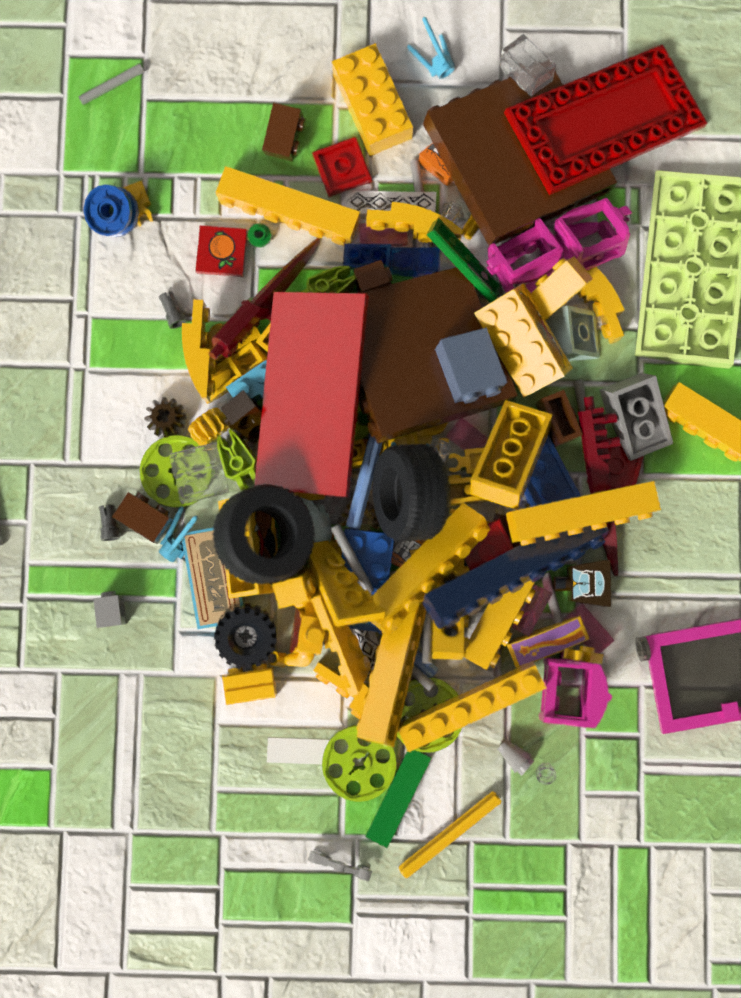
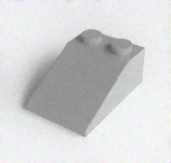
M640 373L599 389L606 414H617V422L611 424L617 437L620 438V443L628 460L632 461L673 444L655 375Z

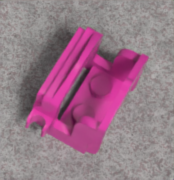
M604 198L595 203L574 208L555 221L554 230L557 234L554 237L563 248L562 258H565L567 261L574 256L587 271L610 260L622 257L626 252L630 238L629 228L626 224L630 221L627 216L632 214L627 206L618 209L607 198ZM603 211L616 231L607 220L583 222L574 225L573 223ZM596 232L603 239L595 245L583 248L578 241Z
M538 218L535 220V227L498 247L495 243L490 244L488 248V261H486L489 265L487 269L491 275L495 274L498 277L505 293L514 289L513 284L527 283L525 286L532 293L537 288L535 283L545 274L549 277L555 272L552 267L563 257V248L543 221ZM537 248L541 250L542 256L513 271L510 265L519 257L531 254Z
M564 651L560 652L559 658H544L543 682L546 689L542 690L539 720L543 723L596 728L605 713L607 702L612 700L601 665L563 658ZM558 667L583 669L579 716L554 714L555 711L559 710L560 703L559 696H556V688L561 685L562 673L558 671Z

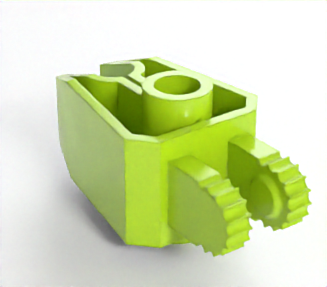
M336 266L308 277L307 288L301 292L351 293L356 286L355 276L347 278L350 275L349 266Z
M229 429L228 431L233 442L231 448L226 439L218 435L217 449L225 476L237 482L242 491L249 488L245 481L246 479L251 477L255 484L257 457L246 441L242 440L236 432Z

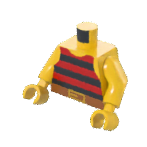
M311 600L292 605L296 607L289 654L274 651L271 654L276 655L277 659L274 663L270 662V665L282 668L286 665L306 667L311 664L315 656L321 654L325 630L321 626Z

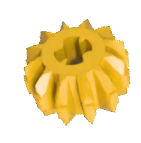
M218 407L209 409L189 425L188 431L191 434L190 436L200 446L210 444L217 439L218 435H222L229 428L223 420L226 417L223 411Z

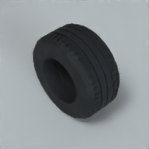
M392 445L381 453L376 462L373 475L375 513L383 532L394 541L404 542L432 539L443 529L446 523L450 506V486L447 470L438 452L428 445Z
M272 484L256 485L231 496L221 506L222 508L219 509V513L214 521V532L212 533L214 537L212 539L215 543L214 548L216 549V554H218V559L221 560V564L225 565V569L229 570V573L234 574L236 578L253 584L281 581L296 574L307 563L306 560L310 558L309 555L312 553L311 549H313V543L315 542V528L313 527L312 516L309 514V509L306 508L307 506L303 504V501L297 495H294L292 491H289V489ZM256 511H262L270 515L280 529V547L271 558H264L258 555L251 548L247 540V522L251 514Z

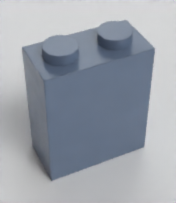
M487 328L441 339L435 348L455 403L464 401L465 404L471 403L483 395L493 397L501 393V389L507 383Z

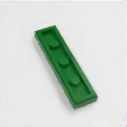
M439 218L432 223L427 236L490 303L498 298L502 285Z
M416 750L406 751L365 835L366 838L388 848L432 759L430 756Z

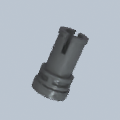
M168 291L169 296H167V293L164 292L159 296V300L166 312L169 328L176 329L182 327V323H187V319L183 311L179 309L174 293Z
M114 505L99 506L102 528H100L101 541L120 539L116 519L112 517L115 513Z

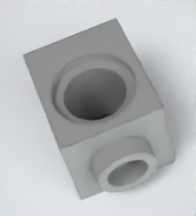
M116 591L101 593V598L93 599L97 628L127 624L123 595H116Z

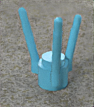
M423 17L422 21L438 54L432 59V66L411 45H408L407 48L429 70L432 77L437 75L439 79L446 78L455 70V64L450 57L444 35H439L443 49L442 52L427 18Z
M184 506L179 507L166 536L160 542L162 547L158 552L170 562H175L177 558L182 559L184 557L181 541L198 519L197 516H193L178 537L171 538L184 510Z

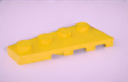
M329 541L314 542V547L311 549L312 553L307 561L335 626L384 619L386 611L381 605L377 606L372 600L373 595L368 589L364 590L358 583L359 578L354 572H350L345 567V561Z
M317 588L311 597L312 604L323 630L328 629L329 631L328 643L331 651H337L341 663L338 666L342 676H347L351 685L347 687L349 695L359 694L371 669L370 661L361 651L358 638L352 634L349 626H335L322 593Z

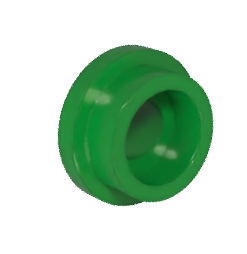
M255 224L248 231V240L255 247H265L271 241V231L264 224ZM257 232L264 233L261 238L255 237Z

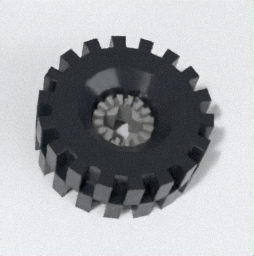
M245 603V606L237 604L233 609H227L225 614L219 618L214 634L215 648L219 651L221 659L225 658L226 663L230 666L232 663L236 664L235 668L241 669V666H246V669H252V665L256 664V667L262 665V661H267L270 658V653L274 652L277 640L273 618L269 617V613L266 610L262 611L260 606H250L251 603ZM245 629L249 630V634L253 635L248 637L247 641H243L242 636L239 635Z

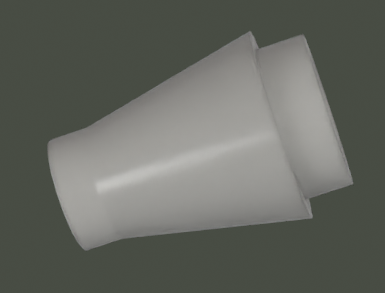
M508 739L497 749L515 773L518 772L521 776L534 762L530 757V753L516 746Z

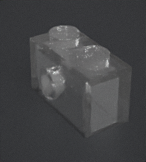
M524 34L502 48L499 66L505 74L513 78L518 86L530 96L552 82L556 64Z

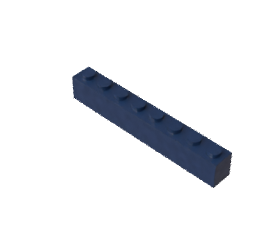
M591 526L582 527L583 532L568 535V531L559 532L560 538L545 541L544 536L536 537V543L519 545L425 594L423 605L438 629L444 626L451 627L459 622L460 618L464 615H474L481 610V606L487 603L494 604L498 602L508 592H517L526 582L530 580L535 582L541 579L545 572L551 569L552 571L560 569L571 558L573 560L579 559L590 548L595 550L605 543L609 529L605 527L592 530Z

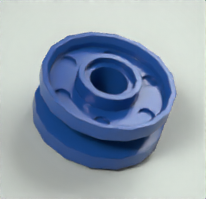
M107 184L100 185L91 190L85 199L83 209L85 220L89 227L97 234L112 237L125 236L133 230L138 221L139 210L137 201L125 188ZM111 206L114 209L112 216L109 215V209Z

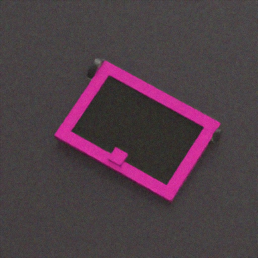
M741 618L636 637L637 655L641 662L648 661L662 734L741 720Z

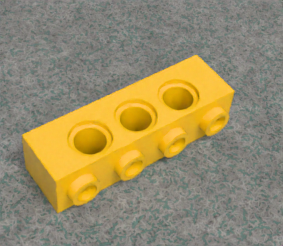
M464 559L454 567L451 574L446 576L436 588L444 585L446 581H452L469 572V567L464 566ZM468 614L461 617L459 622L451 626L457 632L455 636L445 634L444 629L448 627L444 626L438 629L433 621L432 659L462 660L464 652H468L469 638L464 637V628H468L469 623Z

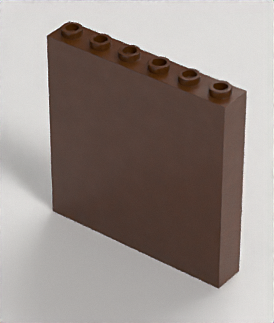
M550 61L543 64L536 63L524 72L517 71L505 80H495L488 87L483 89L476 88L467 96L462 98L455 97L443 106H433L427 111L423 122L424 128L489 247L492 243L498 244L535 227V220L538 218L544 223L606 195L618 183L609 169L552 195H549L507 120L504 111L508 107L563 85Z
M457 267L358 293L369 296L359 389L361 400H359V405L362 413L367 415L369 433L372 437H375L377 444L503 406L505 400L512 402L516 398L517 392L508 370L496 351L507 383L501 389V393L493 397L479 396L477 400L467 404L464 401L454 402L435 348L441 339L483 329L474 314L482 309L474 286Z

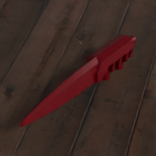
M316 238L298 253L254 298L251 297L243 303L211 341L213 348L209 352L211 358L216 360L220 355H223L228 359L238 349V343L243 344L248 335H251L253 326L257 328L260 320H265L269 316L274 292H285L320 244V238Z
M590 396L584 397L585 410L579 411L578 416L580 429L583 434L581 438L590 494L612 490L609 465L604 461L611 459L608 448L620 447L621 443L619 437L607 438V429L605 428V424L617 422V414H604V407L595 408L594 397ZM615 521L606 522L609 532L603 546L607 559L610 560L612 573L614 576H618Z

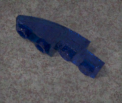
M344 244L343 266H349L350 270H354L382 260L384 268L389 267L391 275L418 277V274L440 272L441 250L439 248L392 247L391 244Z

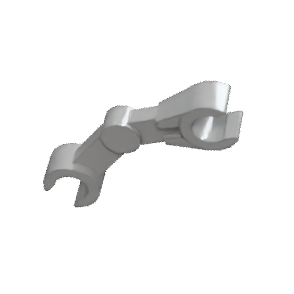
M316 849L314 851L311 850L308 861L314 864L330 866L341 873L355 874L357 878L364 881H369L372 874L369 867L364 865L354 867L340 861H334L330 856Z

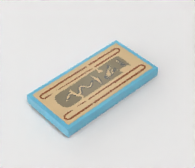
M213 528L188 532L182 539L197 629L214 627L227 609H233L237 604L244 606L242 597L229 598L226 569L215 552V543L212 539L214 538L212 536Z

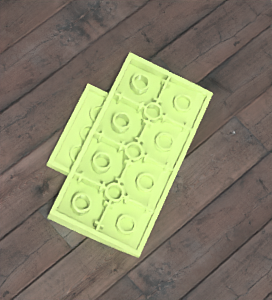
M656 170L635 356L730 369L734 364L738 323H741V177Z

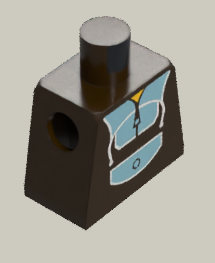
M610 560L567 567V576H554V591H567V599L571 602L611 607Z

